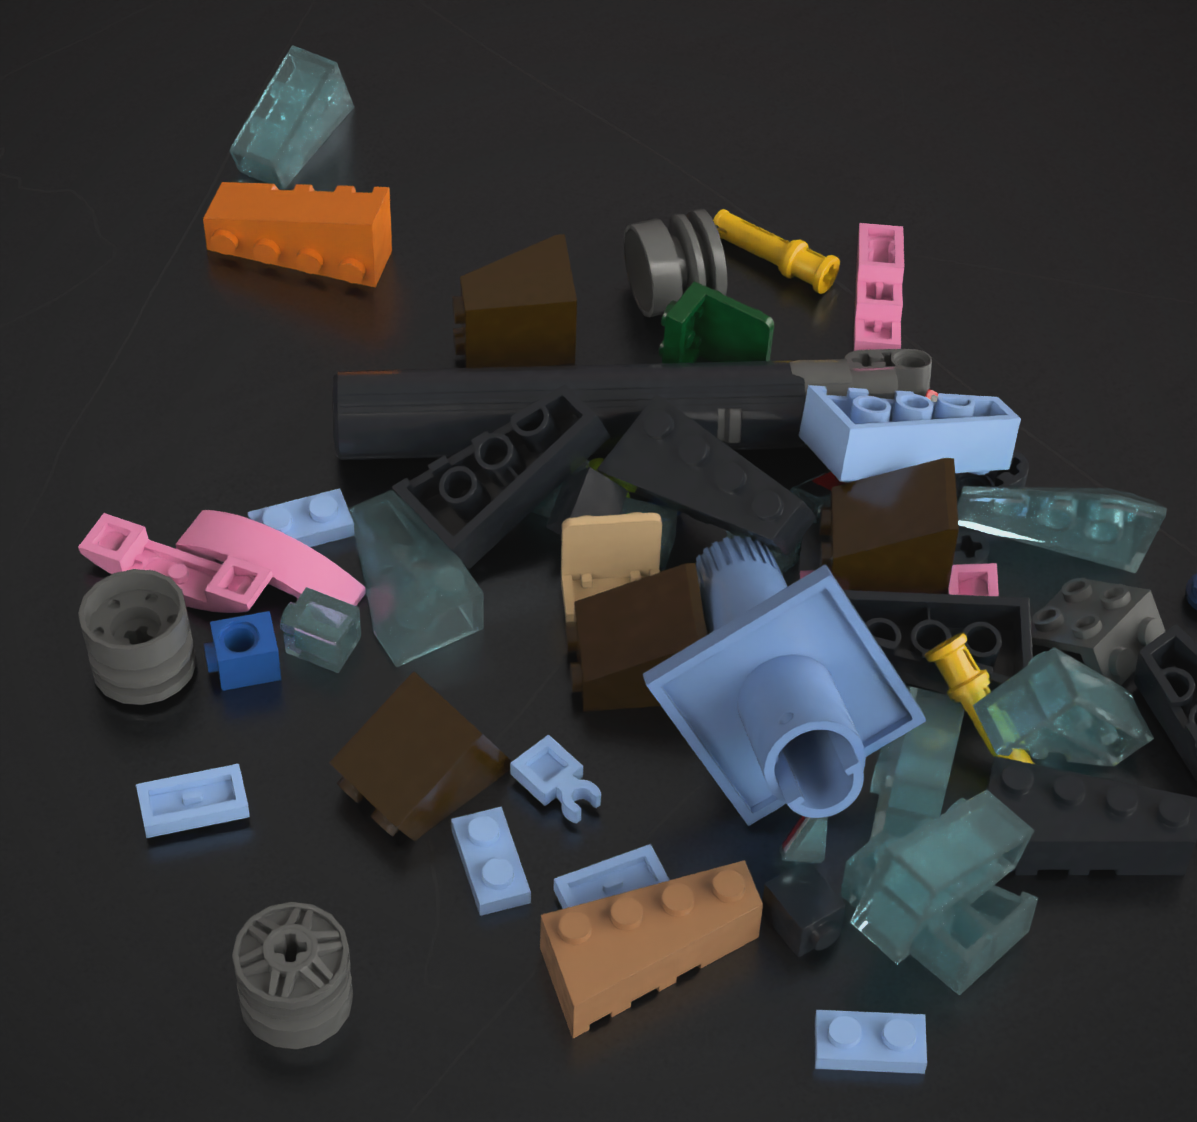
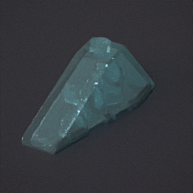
M964 486L957 501L958 525L1133 573L1137 572L1166 516L1167 509L1155 500L1111 488Z
M393 490L350 507V515L354 523V536L371 612L373 632L396 667L484 629L483 591L460 558Z

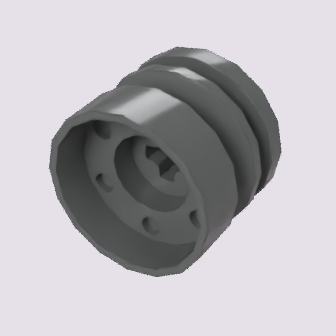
M705 209L691 210L687 216L680 213L673 214L669 220L668 229L661 219L656 218L626 226L623 238L626 271L633 296L644 316L654 317L663 315L668 304L673 300L678 301L694 281L712 290H717L726 296L727 266L724 250L716 225Z
M132 569L111 574L95 583L85 594L78 614L94 682L105 696L124 704H150L163 701L179 692L192 678L197 659L183 592L172 578L153 570Z
M287 902L269 906L249 918L237 934L232 954L243 1021L256 1037L274 1047L301 1049L318 1045L336 1034L349 1017L353 1000L350 951L345 930L332 914L312 904Z

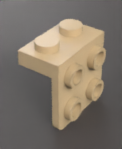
M633 512L608 516L585 515L577 518H568L563 521L561 587L566 622H574L575 601L660 572L662 521L659 514Z

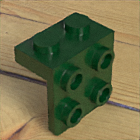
M694 281L678 301H671L664 311L661 324L665 327V333L659 348V356L662 357V363H694L699 356L710 362L770 361L774 321L758 309L744 305L717 290H712Z

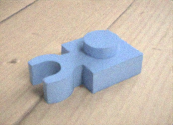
M549 734L510 763V774L544 806L557 798L562 803L563 815L573 823L577 824L581 821V808L574 801L584 799L595 808L601 805L600 789L591 781L580 780L583 778V765Z

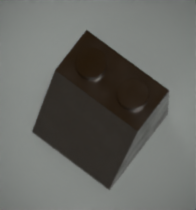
M565 234L554 235L460 277V296H452L454 323L461 324V327L453 328L455 355H464L465 368L575 364L577 298Z
M941 458L832 487L829 507L821 506L819 535L828 536V542H821L820 567L825 564L827 565L842 590L948 594L959 531L954 458Z
M695 563L683 564L574 602V622H565V641L567 652H576L577 662H570V681L572 693L581 692L583 712L661 706L646 686L643 673L707 636Z
M413 671L329 763L343 776L337 782L342 790L358 804L366 798L377 808L370 816L385 831L394 836L400 830L413 841H416L510 770V763L512 761Z

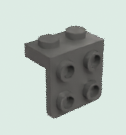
M1076 578L1065 583L1062 589L1041 610L1036 612L1031 619L1032 644L1080 653L1095 693L1111 696L1136 670L1139 651L1166 632L1151 590L1086 578Z

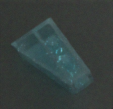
M291 46L229 150L239 172L263 182L275 184L276 187L283 190L289 185L354 108L337 62L299 47Z
M1055 647L1033 657L1027 667L973 705L996 755L1009 756L1013 749L1028 750L1034 759H1045L1049 755L1048 752L1064 754L1067 762L1114 767L1154 739L1127 689Z
M907 686L927 721L880 749L879 759L876 762L870 792L879 794L867 856L928 870L965 709L960 702L955 703L946 694Z
M988 790L967 801L964 798L957 800L943 815L934 820L931 817L925 818L911 833L900 839L894 836L880 847L874 858L877 866L851 919V923L898 965L909 956V947L914 937L926 928L934 935L945 926L946 920L941 915L960 899L969 906L1011 872L1019 862L1034 830Z
M882 830L846 861L840 895L960 996L1029 932L1038 897L1024 891L1019 896L991 884V877L975 870L974 874L970 875L943 863V856Z

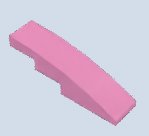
M859 223L853 351L901 349L902 282L904 274L903 226Z

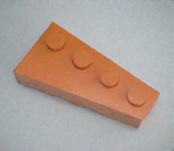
M222 182L203 217L207 250L376 288L392 252L389 187H374L372 193L356 192L354 186H337L335 191L331 192L314 191L312 185L296 184L292 190H279L275 184Z

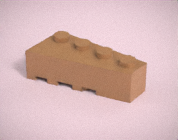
M745 860L541 915L540 950L572 1038L588 1031L590 1024L608 1014L614 1017L630 1008L633 1000L654 989H657L659 992L676 983L678 976L696 966L701 969L759 937L763 903Z

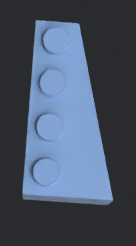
M808 385L799 437L839 481L849 483L941 458H954L955 473L969 472L976 475H985L989 471L1010 469L1021 418L999 397L939 393L937 402H933L927 397L914 394L911 391H895L894 399H884L868 396V390L862 388H848L847 396L826 395L827 389L825 386Z

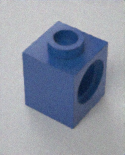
M270 611L210 622L213 642L203 643L208 673L218 671L222 691L281 680L279 652Z

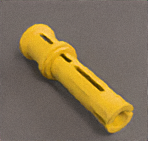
M721 209L713 219L715 225L719 226L717 230L721 239L777 265L784 277L790 279L795 276L813 285V290L819 294H824L833 285L840 267V259L834 255L825 257L809 249L808 244L800 239L789 242L729 213L725 209Z
M964 632L945 640L928 651L924 656L928 662L936 664L949 686L947 691L949 698L953 699L955 703L960 702L993 757L997 756L1035 764L1025 751L1017 734L987 685L990 684L988 672L986 669H979L967 649L965 643L968 639Z

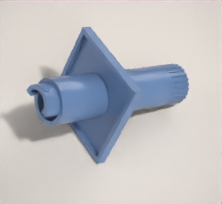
M734 536L732 539L728 537L723 538L721 542L716 541L712 543L713 546L710 548L706 547L703 550L704 553L696 558V570L704 620L709 634L643 673L646 686L748 826L785 804L797 814L810 818H823L837 814L850 806L858 797L863 786V770L866 757L927 720L826 564L787 586L772 552L769 551L766 545L762 546L760 541L756 539L752 541L751 537L746 536L745 538H740V536Z

